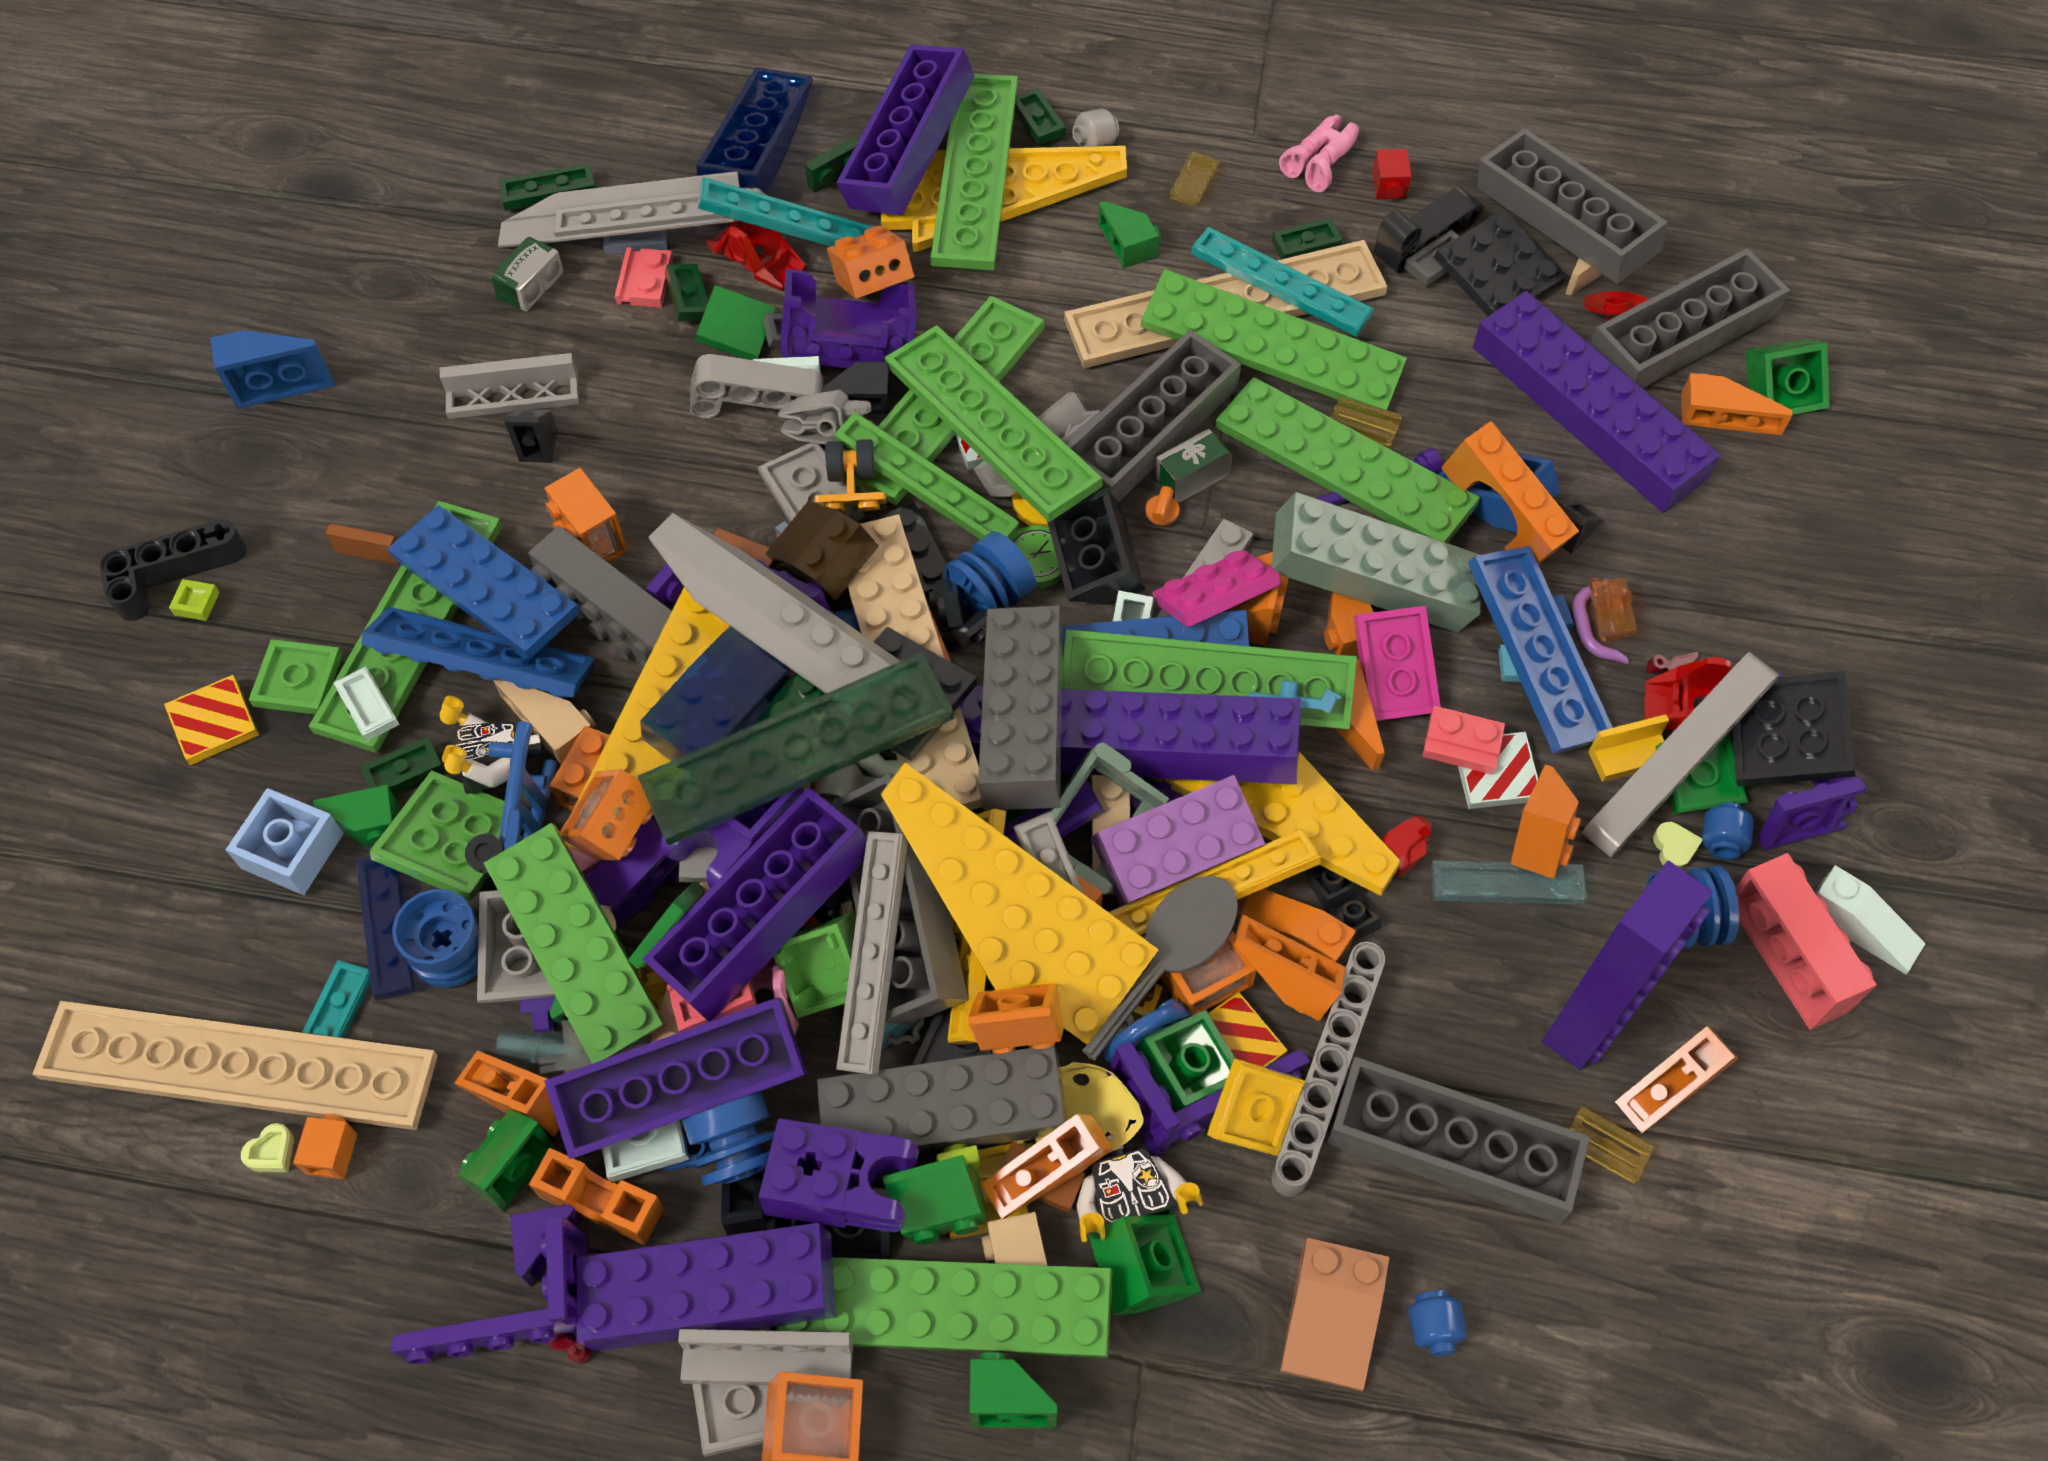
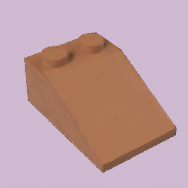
M1306 1239L1300 1255L1280 1372L1363 1392L1384 1295L1389 1257L1316 1239Z

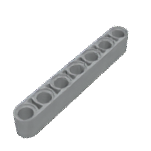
M1748 652L1585 827L1582 834L1612 858L1767 692L1780 674L1751 652Z
M1366 941L1357 944L1350 954L1345 969L1342 992L1332 1004L1274 1166L1271 1178L1272 1184L1276 1191L1283 1196L1293 1197L1302 1193L1307 1186L1385 964L1384 951L1373 942ZM1367 960L1374 968L1370 970L1363 969L1358 965L1357 961ZM1355 993L1362 999V1002L1352 1003L1347 1000L1345 994ZM1337 1026L1344 1027L1351 1036L1346 1038L1339 1037L1332 1028ZM1331 1061L1336 1064L1339 1071L1334 1073L1327 1072L1321 1067L1320 1062ZM1312 1095L1320 1096L1324 1099L1327 1106L1316 1108L1309 1103L1308 1097ZM1301 1130L1307 1131L1312 1135L1314 1142L1303 1144L1297 1140L1295 1133ZM1288 1166L1294 1167L1300 1172L1302 1178L1297 1181L1288 1180L1282 1174L1281 1169Z

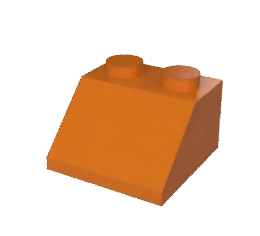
M1545 764L1523 809L1510 864L1554 879L1560 865L1567 867L1574 846L1568 844L1569 839H1575L1581 819L1575 817L1579 801L1552 766Z
M1057 983L978 992L968 1016L970 1028L980 1050L992 1049V1052L996 1054L1011 1052L1017 1046L1031 1045L1034 1049L1052 1047L1055 1045V1042L1061 1041L1064 1030Z

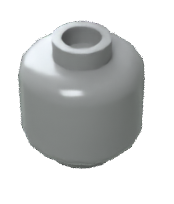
M1099 108L1084 111L1075 120V125L1072 129L1073 138L1080 147L1113 146L1119 135L1118 120L1107 109Z

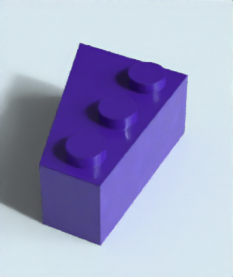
M652 815L647 823H641L634 835L637 838L636 843L626 857H621L620 860H603L596 868L584 876L598 903L611 907L616 927L620 928L654 901L657 897L653 892L670 878L674 882L679 881L680 861L670 859L661 850V841L664 834L677 819Z

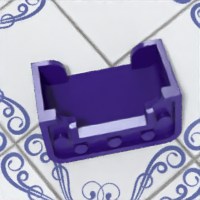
M786 269L780 345L781 353L785 358L819 356L821 366L849 368L855 362H885L886 356L914 339L917 316L914 283L900 282L882 289L880 303L817 297L816 281L810 273L802 270Z

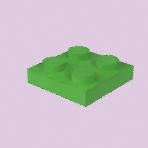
M271 639L249 698L250 703L253 707L315 715L333 685L343 656L339 647Z

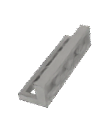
M572 353L440 367V380L446 392V415L448 419L579 404L578 372ZM570 385L571 394L555 395L552 393L557 386ZM526 389L538 391L533 398L523 399L519 396ZM501 392L506 395L500 402L491 403L486 400L493 393ZM469 396L473 399L466 406L455 407V397Z
M1070 392L1037 418L1067 444L1101 411H1086L1075 392ZM983 461L974 468V471L991 497H1008L1016 492L987 462Z
M679 1329L678 1343L683 1349L680 1381L683 1384L768 1385L779 1371L849 1379L852 1376L853 1344L850 1333ZM787 1383V1385L810 1386V1385H800V1384Z

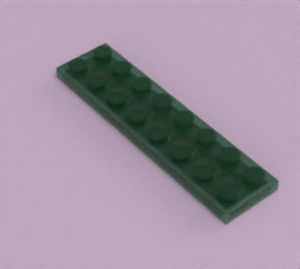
M920 652L638 775V779L664 839L669 846L954 720V711L924 654Z

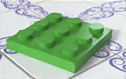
M431 770L370 850L371 860L439 889L451 890L471 902L490 874L476 872L470 867L465 859L466 846L472 838L480 834L495 835L499 839L505 801L482 791L465 794L463 783Z

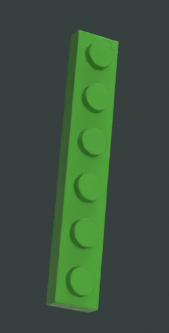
M856 412L834 434V441H841L843 448L847 451L856 450L857 440L871 439L874 448V467L877 471L981 540L992 531L1000 532L1010 539L1019 527L1018 520Z

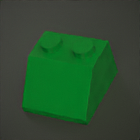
M1802 339L1746 350L1747 383L1752 391L1791 409L1792 415L1830 408L1827 342Z
M1206 1010L1144 1037L1135 1047L1137 1052L1141 1051L1147 1058L1151 1069L1150 1074L1157 1086L1162 1085L1169 1094L1171 1109L1174 1113L1224 1088L1235 1058Z
M509 1110L504 1117H499L493 1122L487 1132V1138L477 1150H472L465 1157L461 1164V1171L457 1176L467 1187L504 1212L536 1172L548 1149H554L555 1146L538 1122L518 1112Z
M963 1155L883 1176L889 1198L898 1201L905 1211V1223L900 1231L910 1243L915 1242L919 1246L932 1244L939 1240V1235L955 1232L956 1235L970 1234L979 1229L978 1225L989 1222L979 1175Z
M1175 1214L1122 1216L1105 1226L1104 1240H1101L1100 1234L1097 1232L1089 1235L1098 1267L1111 1268L1113 1271L1111 1307L1114 1315L1142 1313L1201 1293Z
M998 1352L981 1353L980 1359H970V1420L972 1428L1056 1429L1057 1404L1014 1359H1005V1354Z

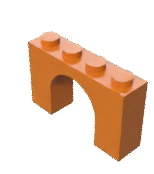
M1492 421L1466 438L1441 467L1452 483L1456 484L1464 492L1478 482H1483L1496 490L1505 500L1517 523V535L1504 547L1506 550L1530 546L1539 565L1579 532L1577 527Z

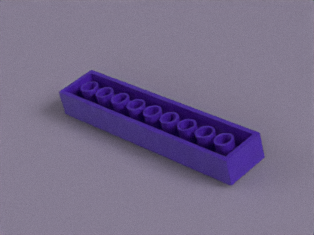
M977 685L961 703L960 709L979 766L983 686ZM1062 689L1061 773L1073 774L1091 749L1099 743H1105L1131 762L1130 771L1138 777L1220 781L1235 775L1237 782L1297 785L1301 732V698ZM1093 768V770L1091 771V773H1090L1089 775H1103V774H1101L1100 772H1098L1096 769Z

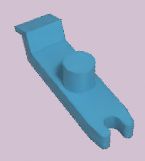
M1282 680L1280 694L1250 692L1249 694L1251 697L1301 698V708L1321 709L1329 714L1337 699L1341 698L1339 693L1327 687L1321 698L1297 696L1298 682Z

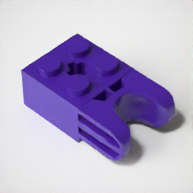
M744 742L693 797L694 802L667 830L661 841V850L670 859L682 861L699 848L714 847L718 849L716 857L706 871L707 883L711 888L805 792L803 785L796 778Z
M778 1118L759 1194L764 1215L843 1228L849 1225L897 1232L904 1227L906 1218L904 1209L898 1201L875 1193L871 1186L873 1181L885 1172L912 1169L917 1163L919 1149L912 1141L904 1138ZM809 1171H813V1175H805V1174L808 1173Z

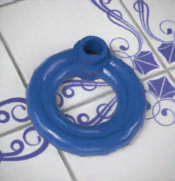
M1176 998L1166 1001L1156 1010L1138 1019L1113 1038L1105 1048V1060L1111 1063L1117 1047L1130 1041L1135 1048L1144 1037L1192 1015L1184 1003H1178Z

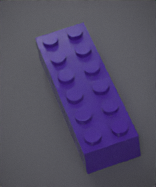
M910 44L836 182L849 209L897 215L904 214L975 77L964 48Z
M808 788L642 960L708 1022L712 1021L864 862L866 836L857 825L812 789Z
M777 997L553 1077L544 1082L570 1160L802 1077L808 1073L782 998Z
M820 1223L577 1257V1343L592 1351L678 1340L679 1329L752 1330L836 1318L832 1237Z

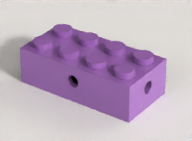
M1235 775L1101 830L1090 838L1108 880L1113 885L1112 889L1120 907L1265 844Z

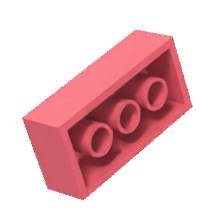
M1786 853L1746 872L1735 887L1739 906V922L1809 1030L1849 1013L1877 984L1873 980L1870 968L1860 961L1850 946L1847 934L1837 927L1829 915L1824 900L1814 893L1806 881L1803 869L1794 863L1790 855Z

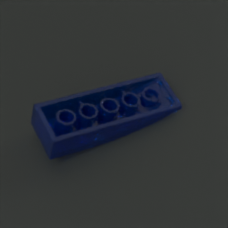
M755 67L696 164L697 176L737 171L740 188H757L766 194L781 167L795 135L813 83V77Z
M730 626L695 660L640 720L641 739L701 782L756 721L794 674V671Z

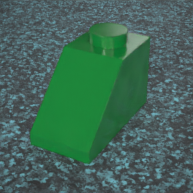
M1106 201L1099 203L1098 226L1123 269L1157 258L1161 234L1157 225H1152L1145 213Z
M388 785L313 800L315 808L332 815L344 835L364 847H373L399 813L398 801Z

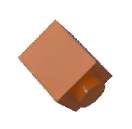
M323 1114L322 1118L307 1117L293 1164L306 1175L344 1180L358 1133L347 1123L346 1118L339 1115Z

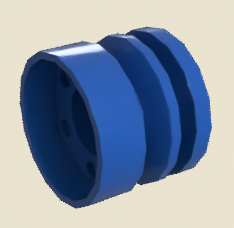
M996 531L990 532L975 543L972 547V553L963 552L957 560H952L944 567L945 579L953 581L957 585L960 605L969 615L980 610L1009 608L1008 603L1017 604L1036 588V578L1026 557L1008 537Z
M1719 865L1691 868L1687 873L1711 889L1713 893L1704 904L1711 911L1682 949H1690L1696 942L1704 947H1709L1713 944H1731L1736 939L1739 929V906L1734 883L1729 873L1723 866ZM1653 871L1649 875L1646 887L1659 871Z
M432 889L421 892L406 901L396 914L392 928L393 940L397 949L418 977L433 987L451 988L465 984L478 975L479 920L464 897L451 890Z
M762 1091L682 1119L689 1144L709 1143L711 1151L695 1160L696 1166L715 1161L717 1170L700 1176L703 1186L709 1184H729L766 1169L770 1150L763 1152L761 1143L772 1140L775 1131L757 1134L755 1125L770 1116Z

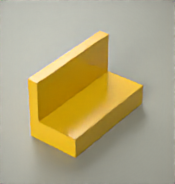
M1667 715L1598 732L1588 753L1602 783L1634 775L1656 751V746L1659 743L1665 742L1661 734L1669 722Z

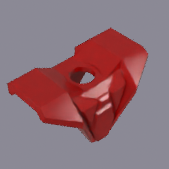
M740 220L728 222V225L716 237L706 241L707 246L715 255H724L732 261L736 260L739 264L745 265V269L753 273L755 280L780 291L784 290L786 269L805 271L807 268L803 260L778 231ZM753 246L762 247L764 253L758 256Z
M1713 656L1712 658H1705L1675 667L1647 680L1645 684L1644 720L1667 715L1669 722L1665 729L1675 731L1695 709L1693 705L1694 700L1706 698L1733 669L1731 661ZM1731 729L1730 732H1729V735H1730V738H1731V739H1733V730H1732V729Z

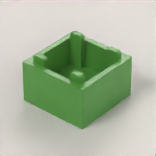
M855 912L798 930L774 955L776 964L780 965L781 970L785 973L786 989L797 1018L845 1003L856 925Z

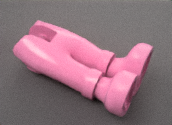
M1337 114L1327 117L1308 137L1302 140L1300 145L1293 146L1282 154L1279 159L1281 171L1289 178H1296L1306 168L1305 180L1308 187L1315 192L1326 190L1332 181L1330 167L1353 146L1359 134L1358 125L1350 122L1340 133L1338 129L1342 117ZM1322 146H1324V147L1320 150L1319 154H1316V153L1318 152V150H1319Z

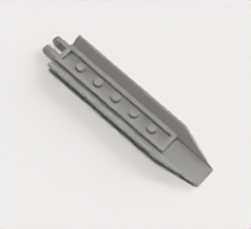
M738 172L555 193L501 222L498 247L519 246L527 237H532L542 243H552L739 221L698 209L700 183L703 177L740 187ZM746 188L747 190L765 195V193H763L760 189Z
M674 513L649 536V540L695 602L872 727L883 709L885 710L886 708L901 717V719H904V721L913 719L916 715L912 705L900 696H897L900 692L921 705L926 704L930 699L929 692L923 686H920L919 683L911 680L918 675L916 671L742 550Z

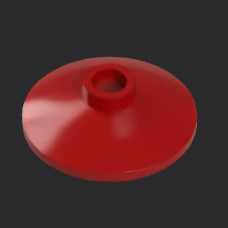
M1607 291L1586 296L1583 299V306L1594 313L1605 315V321H1609L1649 299L1636 293Z

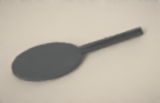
M1215 876L1197 877L1176 887L1160 902L1150 918L1145 935V940L1156 947L1158 951L1152 958L1148 968L1083 1049V1053L1089 1059H1097L1164 971L1179 973L1194 969L1208 961L1224 945L1233 930L1238 910L1235 891L1227 881Z

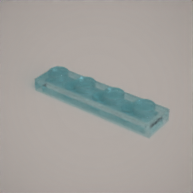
M1433 860L1431 864L1433 901L1583 905L1587 899L1583 864H1568L1567 867L1560 865L1554 879L1510 864V862Z

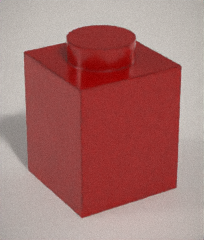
M1407 149L1376 150L1372 169L1376 199H1407L1412 177Z

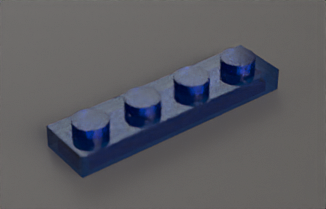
M371 856L356 859L372 996L378 1001L415 992L412 967L395 946L392 933L396 914L404 905L400 873L395 869L371 860Z

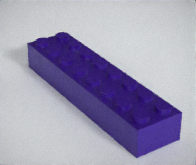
M1527 291L1480 322L1472 348L1662 513L1709 479L1720 454Z
M1668 860L1620 920L1541 1042L1578 1070H1581L1588 1060L1596 1064L1711 911L1704 904L1713 891Z

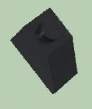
M876 361L855 362L821 389V393L841 390L848 395V401H869L871 403V411L867 414H889L890 376L888 363Z
M516 410L505 416L504 423L519 462L552 463L558 430L551 410Z

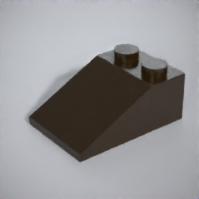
M807 501L765 554L807 583L812 582L818 585L827 596L836 600L879 545L861 524L840 511Z

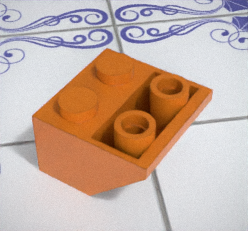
M1273 552L1255 558L1271 567ZM1279 574L1281 585L1231 607V611L1246 610L1250 643L1267 646L1269 633H1277L1289 577Z

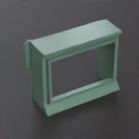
M1099 743L1085 755L1061 791L1060 808H1050L1048 812L1052 813L1057 824L1093 768L1141 801L1132 817L1167 803L1169 798L1131 772V762L1107 744ZM1068 854L1074 871L1078 876L1098 888L1103 894H1107L1113 885L1109 882L1102 864H1100L1095 872Z

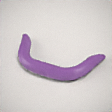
M1608 579L1582 588L1575 596L1572 606L1573 617L1581 643L1587 651L1599 658L1628 664L1629 660L1623 653L1603 646L1596 641L1592 634L1586 610L1588 600L1601 594L1607 588Z

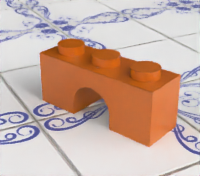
M551 1148L548 1149L529 1183L539 1198L556 1206L571 1205L581 1217L646 1246L664 1211V1207L656 1195L623 1180H620L619 1184L608 1181L592 1172L585 1163L576 1159L569 1160L567 1155Z

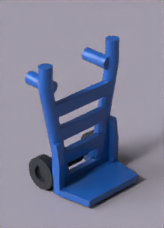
M518 722L513 743L490 742L488 753L490 757L511 758L499 839L495 835L480 834L472 838L465 849V859L476 872L489 873L484 862L537 832L542 827L552 794L549 785L556 775L558 762L544 760L541 775H530L526 771L527 751L533 725L529 722ZM521 793L525 795L532 805L531 812L521 800ZM521 827H522L523 830L525 831V832H524V835H523V838H522V836L520 835V833H521ZM489 876L488 884L491 891L498 890L491 876Z

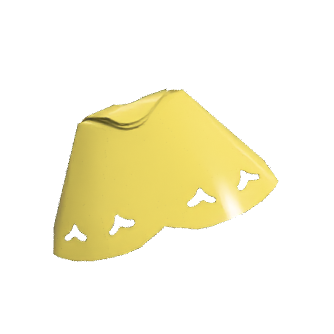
M1071 1062L1069 1065L1060 1067L1067 1121L1076 1114L1092 1115L1104 1135L1109 1132L1111 1136H1114L1113 1139L1107 1138L1113 1150L1126 1144L1138 1132L1144 1122L1139 1104L1113 1073L1096 1065ZM1077 1074H1086L1089 1077V1083L1085 1086L1078 1085L1074 1082L1073 1077ZM1129 1119L1136 1120V1122L1134 1124H1131L1130 1128L1126 1131V1128L1129 1124ZM1044 1137L1035 1138L1036 1142H1039ZM1031 1139L1013 1141L1027 1148L1033 1146L1032 1143L1026 1144L1024 1142Z

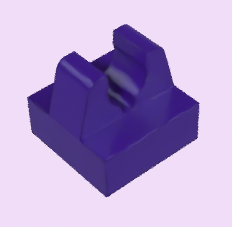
M556 996L520 1000V1013L532 1014L534 1032L555 1031L556 1021L551 1018L549 1012Z

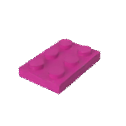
M1245 550L1231 552L1226 555L1225 559L1212 565L1201 566L1194 573L1186 577L1166 582L1164 587L1153 591L1155 603L1188 628L1279 586L1281 583L1276 570Z
M1426 606L1353 616L1359 659L1376 721L1431 714L1434 706L1441 707Z

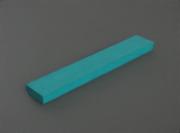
M703 177L700 183L698 209L830 247L834 246L835 241L840 238H856L864 235L866 229L873 227Z
M1210 227L1203 232L1192 246L1191 255L1355 337L1358 336L1373 315L1374 308Z

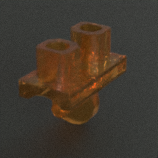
M1626 577L1612 580L1591 578L1589 589L1600 640L1603 642L1620 641L1624 636H1635L1637 627L1631 604L1633 596L1630 589H1628Z

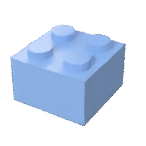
M267 788L226 848V852L241 869L305 895L344 833L331 814Z

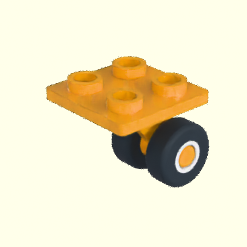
M871 439L857 440L856 450L844 451L841 441H827L825 444L827 479L829 482H842L845 479V471H847V494L815 495V503L840 512H846V506L858 505L860 511L880 510V504H887L885 493H856L855 471H857L858 479L861 481L875 479L873 441Z

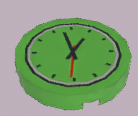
M1030 525L1017 530L1010 540L1019 548L1030 564L1036 578V588H1046L1062 580L1049 527Z

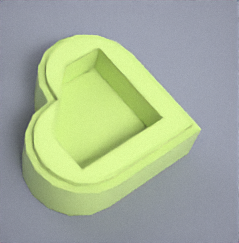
M1673 822L1662 823L1653 836L1654 844L1661 850L1659 858L1662 865L1664 866L1669 860L1681 869L1688 864L1703 840Z
M270 1124L264 1128L259 1138L252 1139L243 1146L241 1160L252 1171L288 1172L294 1136L283 1124Z

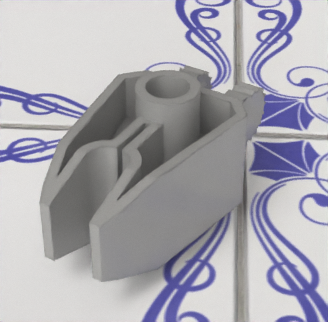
M841 390L801 396L783 405L779 411V417L794 419L785 421L781 427V432L797 441L826 444L827 441H834V434L854 412L859 415L870 413L871 403L863 400L848 401V395Z

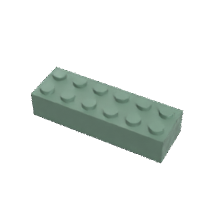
M1295 492L1276 512L1271 568L1276 570L1278 574L1386 610L1426 606L1429 624L1457 633L1480 615L1481 592L1468 565V562L1473 557L1480 554Z

